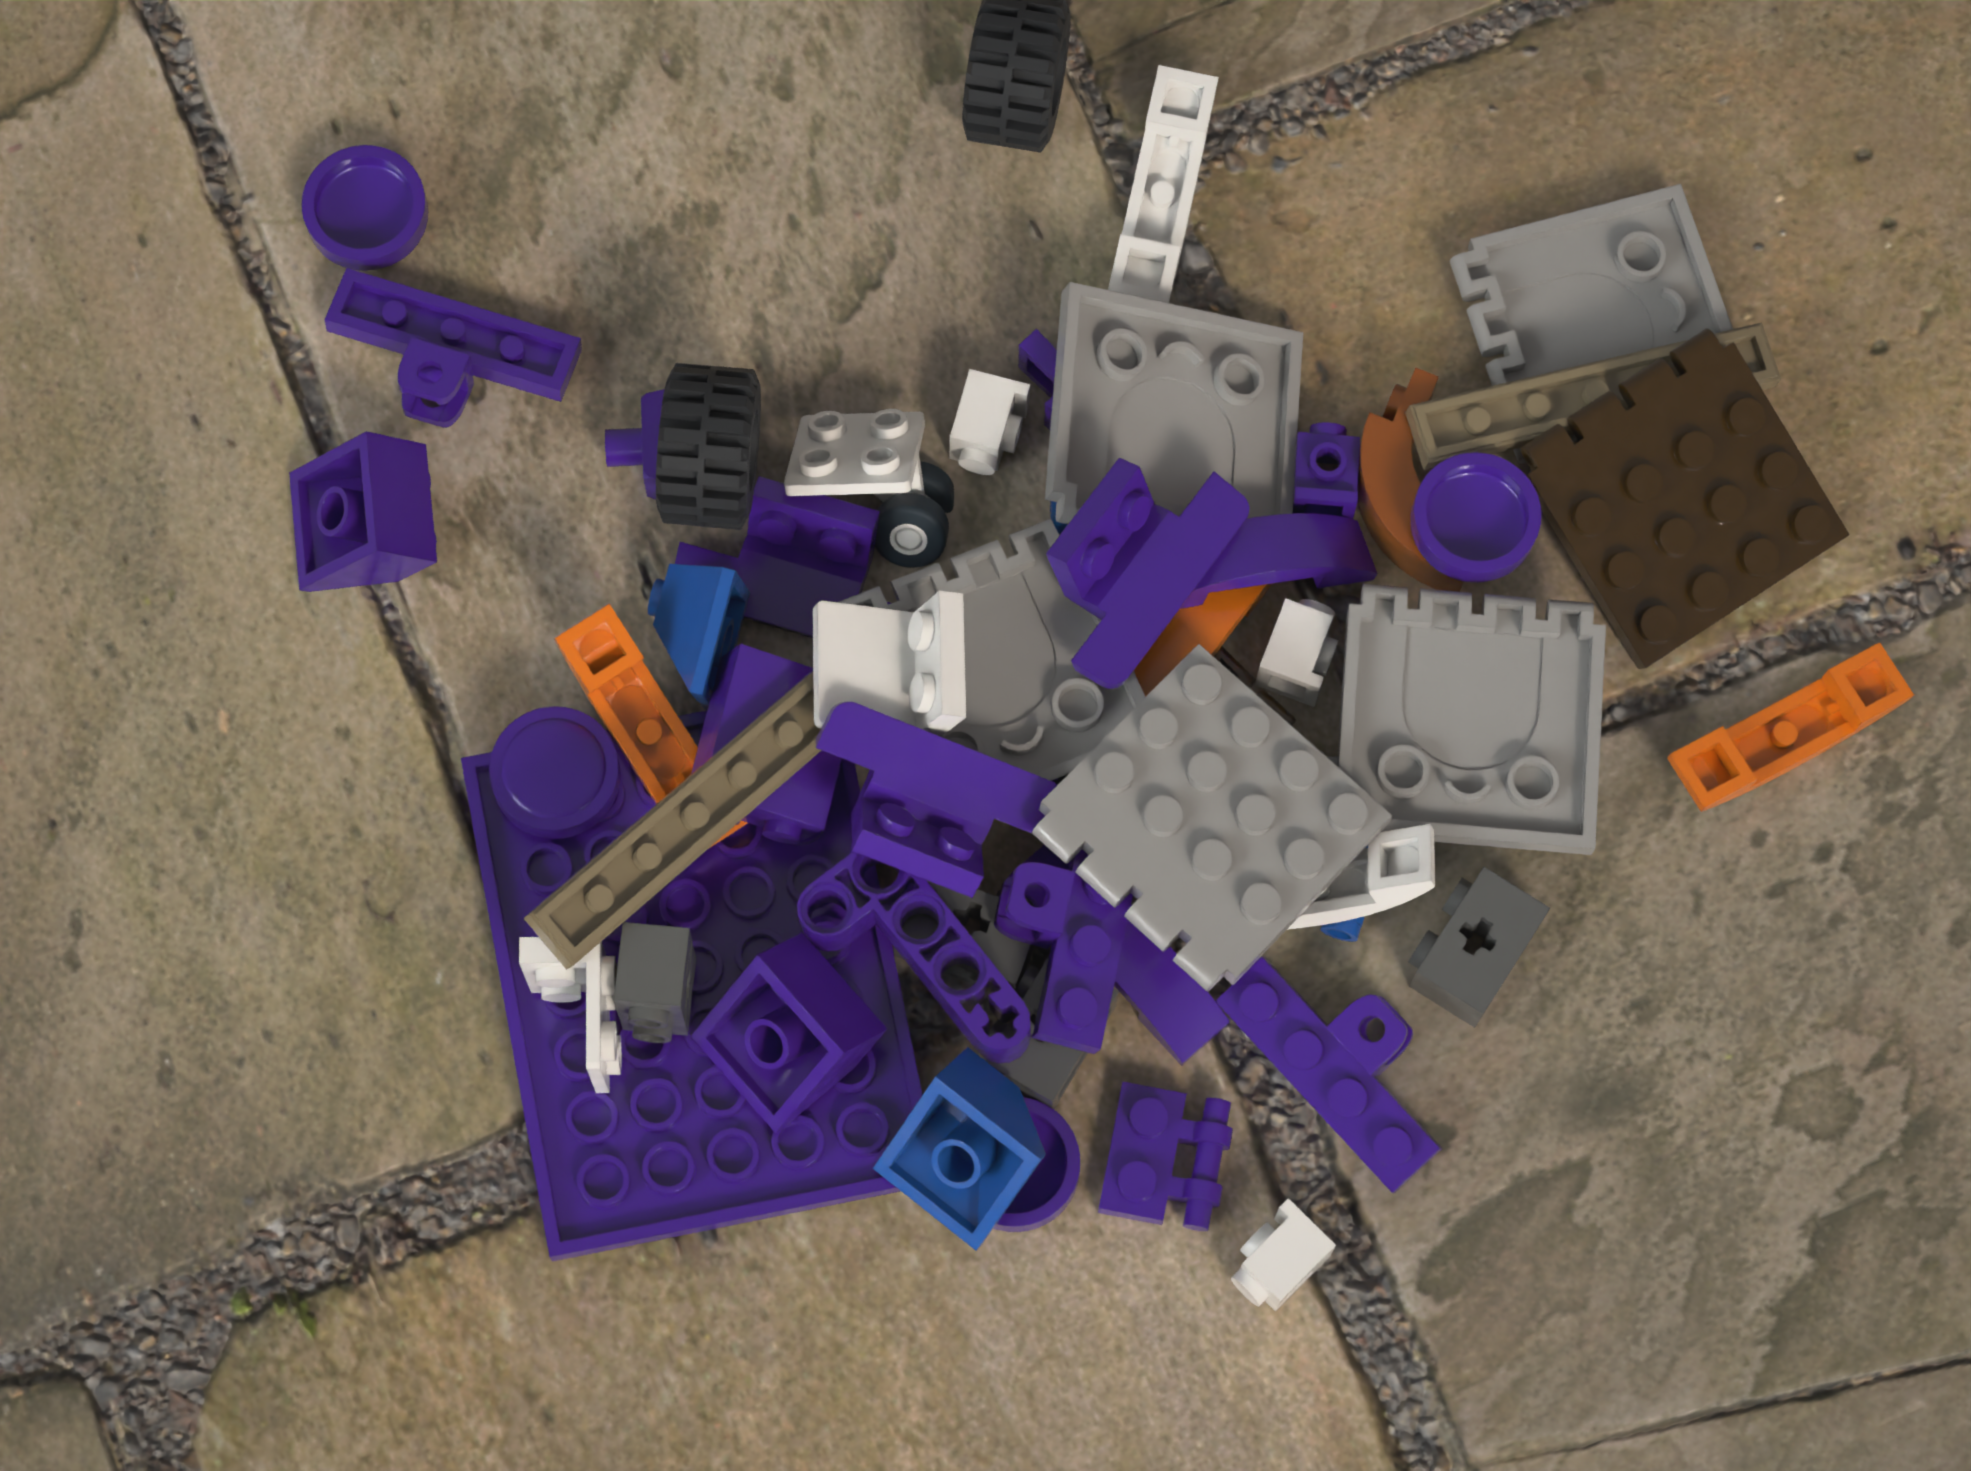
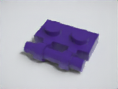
M1122 1081L1098 1213L1162 1225L1167 1200L1186 1203L1183 1227L1196 1231H1208L1212 1208L1220 1206L1223 1186L1217 1183L1222 1152L1230 1149L1233 1129L1227 1126L1231 1102L1220 1098H1206L1202 1121L1182 1119L1186 1093ZM1178 1143L1197 1147L1191 1178L1185 1179L1172 1176Z

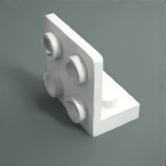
M939 590L915 612L830 601L818 602L813 607L814 724L818 728H822L831 708L840 702L858 703L940 737L965 719L966 687L963 593Z
M519 937V964L531 993H541V999L549 1002H573L581 999V992H586V1069L595 1092L609 1093L610 1075H621L622 1070L621 1036L617 1035L616 1021H610V1010H617L614 1003L617 975L616 956H606L601 941L574 966L566 970L539 937Z

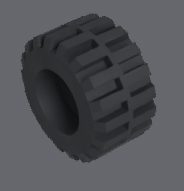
M1066 0L982 1L970 47L963 97L962 122L968 141L1039 153L1044 150L1052 137L1065 76L1071 26V15Z
M676 363L670 372L662 401L656 462V504L663 523L741 530L749 518L756 480L761 420V386L754 369Z

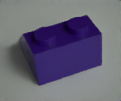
M366 431L289 472L300 591L314 592L399 582L437 563V538L434 531L430 490L431 477L428 469L426 444Z
M800 933L758 954L691 1034V1037L776 1133L786 1127L852 1071L887 1031V1028L807 937Z

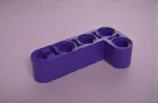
M853 851L810 883L800 894L797 912L801 931L816 949L825 952L838 951L851 944L874 925H877L980 1055L986 1060L998 1064L1010 1063L1020 1058L1027 1050L1031 1040L1030 1012L1024 1001L927 880L894 868L898 872V876L892 885L880 889L870 887L862 880L864 873L870 867L884 863ZM824 903L840 905L846 911L842 922L833 928L818 927L811 922L810 918L813 911ZM915 914L930 915L938 923L937 930L925 939L911 938L903 932L902 928L905 921ZM955 964H966L973 967L978 972L979 977L972 987L966 990H955L944 983L943 975L949 967ZM988 996L989 1009L1000 1022L1006 1023L1011 1019L1014 1020L1012 1037L1007 1039L1000 1032L989 1037V1018L981 1007V1004Z

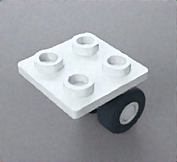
M884 409L876 413L841 414L836 411H823L815 415H805L801 418L784 480L787 496L874 494L882 503L877 510L880 511L875 547L886 560L898 566L907 568L926 566L937 560L946 547L949 533V521L946 513H950L954 507V484L948 474L941 468L931 463L920 461L919 450L925 428L923 412H903L898 409Z

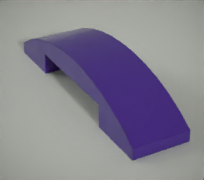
M1316 513L1252 517L1245 520L1244 524L1180 609L1202 605L1207 595L1211 592L1313 578L1317 588L1371 581L1375 579L1378 573L1358 520Z
M1045 845L1023 862L1044 863L1068 870L1069 863L1065 864ZM1127 921L1114 987L1139 1012L1138 1019L1182 1066L1230 1023V1020L1209 992L1203 989L1173 961L1177 954L1171 947L1164 952L1161 951L1131 922Z

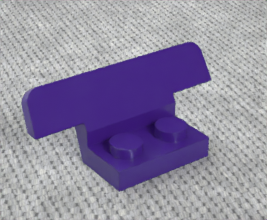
M1118 458L1047 551L1046 556L1064 596L1101 620L1072 658L1071 662L1075 671L1107 689L1122 686L1244 524L1250 510L1247 499L1215 471L1212 472L1178 517L1170 510L1154 503L1140 466Z
M759 476L754 488L747 536L739 557H732L680 541L675 564L724 567L735 570L751 592L744 618L813 638V607L818 602H839L862 593L874 556L880 511L825 495L787 496L784 483Z
M840 702L833 706L816 738L817 749L870 769L851 813L852 851L973 898L984 878L982 844L992 826L993 820L996 819L1032 833L1036 825L1045 817L1039 811L1041 801L1057 786L1053 781L855 702Z

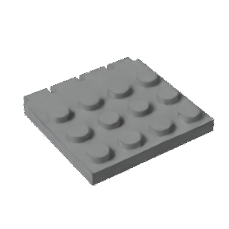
M1681 184L1471 238L1468 251L1457 254L1449 260L1462 300L1470 302L1485 298V301L1467 308L1466 312L1481 356L1490 357L1504 354V357L1494 359L1485 365L1492 386L1689 340L1706 328L1714 334L1733 329ZM1575 435L1570 436L1573 442L1577 440ZM1521 448L1513 449L1517 462L1527 463L1521 453Z
M1069 282L1061 292L1045 500L1057 502L1056 521L1069 524L1118 458L1140 466L1154 503L1170 510L1178 517L1213 471L1247 499L1250 508L1247 518L1292 514L1303 332Z
M1051 519L1010 534L1009 541L1015 554L1014 556L1006 558L999 541L994 540L951 557L950 563L956 577L953 580L947 581L940 564L936 563L891 581V587L897 602L887 604L879 586L838 602L915 612L939 590L963 593L966 718L942 737L1053 781L1057 785L1145 698L1134 671L1122 686L1114 689L1104 688L1075 671L1071 662L1072 658L1101 620L1066 598L1046 556L1047 551L1059 537Z
M1363 584L1360 604H1349L1347 610L1337 766L1393 815L1389 824L1381 832L1431 824L1434 829V842L1592 855L1596 846L1606 625L1593 624L1594 604L1548 599L1545 620L1535 619L1536 598L1484 594L1482 613L1480 615L1471 614L1472 593L1420 588L1418 609H1408V587Z
M1198 644L1041 801L1039 811L1045 817L1036 825L1032 834L1065 864L1069 863L1081 850H1084L1089 856L1080 864L1075 873L1114 908L1130 893L1136 897V902L1127 910L1124 917L1163 952L1180 937L1186 945L1178 952L1173 961L1208 992L1222 977L1234 985L1389 824L1393 815Z

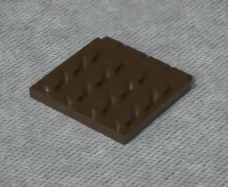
M1707 328L1670 351L1671 361L1679 375L1676 376L1670 365L1663 358H1659L1620 383L1618 388L1628 405L1626 409H1624L1617 396L1612 391H1608L1567 418V422L1577 439L1573 442L1567 431L1560 424H1556L1521 447V453L1531 469L1525 475L1532 482L1538 494L1543 514L1638 669L1649 667L1850 535L1734 342L1722 346L1715 334Z

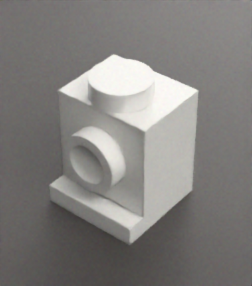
M969 369L950 434L949 459L958 461L962 468L976 474L992 475L995 471H998L1003 451L1015 452L1023 418H1026L1029 408L1030 384Z
M1285 599L1260 663L1255 685L1314 707L1324 678L1314 674V672L1326 676L1339 641L1328 637L1335 612L1327 605L1314 600L1302 599L1297 603Z
M1289 1198L1279 1207L1274 1218L1280 1226L1275 1230L1268 1222L1265 1223L1242 1246L1240 1251L1247 1259L1231 1277V1281L1250 1302L1259 1307L1265 1301L1274 1311H1277L1331 1256L1336 1246Z

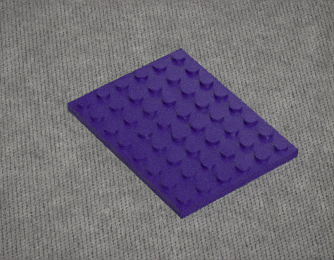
M707 710L678 716L697 747ZM608 730L606 731L614 743L620 764L621 778L616 800L600 822L587 831L572 837L543 838L529 834L515 826L500 809L491 787L489 763L492 752L461 758L548 1252L552 1262L901 1192L876 1172L873 1167L923 1094L892 944L877 925H874L851 944L838 951L825 952L817 950L885 1025L887 1031L852 1071L782 1130L775 1133L691 1037V1034L758 954L802 933L797 912L800 894L810 883L853 852L851 813L860 794L855 763L843 758L841 760L823 831L804 841L800 840L799 844H785L766 838L762 835L763 827L748 823L707 849L624 921L628 923L690 928L696 955V968L688 1036L672 1034L671 1042L667 1043L640 1041L632 1037L633 1031L622 1029L617 1010H610V1021H616L617 1035L621 1036L622 1070L621 1075H610L609 1093H596L586 1069V992H581V999L573 1002H549L541 999V993H531L519 964V937H539L524 920V917L655 806L656 803L643 786ZM874 865L864 873L862 880L868 886L880 889L876 865ZM824 903L813 911L810 920L818 927L833 928L842 922L846 911L840 905ZM623 923L602 940L606 956H616L617 967Z

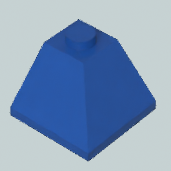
M669 564L665 580L657 578L653 584L648 603V615L655 617L653 626L689 692L705 710H708L720 659L737 646L751 592L735 570L724 567Z
M967 1047L935 1076L873 1169L977 1251L1046 1153L1020 1088Z

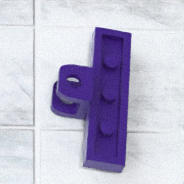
M346 268L324 319L327 332L403 354L398 369V384L402 392L401 400L405 416L442 428L452 426L461 416L474 386L473 376L561 402L582 351L581 338L349 268ZM422 398L437 402L440 406L428 407L422 402Z
M1081 850L1069 862L1068 870L1037 862L1020 864L1014 870L1013 876L1008 877L1002 883L994 926L1001 934L1013 940L1045 949L1051 946L1032 1038L1096 1054L1101 1049L1125 936L1128 920L1124 915L1131 907L1133 895L1130 893L1114 908L1075 873L1077 868L1089 856L1084 850ZM1025 898L1031 900L1034 906H1031Z
M1261 957L1234 985H1231L1215 1000L1392 1193H1396L1443 1149L1377 1078L1403 1054L1413 1038V1028L1385 998L1377 995L1363 996L1350 1004L1328 1025L1265 957ZM1380 1018L1385 1025V1033L1380 1040L1372 1042L1367 1035V1026L1373 1019Z

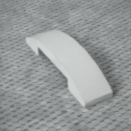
M1158 65L1146 118L1145 133L1108 290L1169 303L1196 189L1219 77Z
M1431 824L1380 832L1368 844V848H1365L1288 929L1326 925L1371 915L1403 904L1434 888V829Z

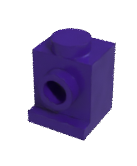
M1330 422L1311 425L1309 433H1297L1292 514H1330L1353 519L1358 503L1360 437L1347 436L1346 427ZM1317 463L1338 464L1339 467L1333 471H1325Z

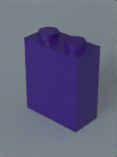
M739 644L723 655L720 659L691 774L806 675L811 673L813 668L743 644ZM821 750L741 821L763 827V836L785 844H799L800 840L804 841L823 831L842 758Z

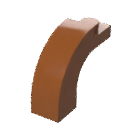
M1415 368L1407 388L1399 384L1395 385L1383 417L1369 412L1360 441L1357 487L1358 505L1364 523L1372 538L1382 552L1396 566L1409 576L1431 588L1460 592L1464 581L1446 576L1431 566L1418 550L1411 531V509L1421 482L1413 465L1412 445L1414 439L1405 412L1409 405L1432 400L1439 376Z

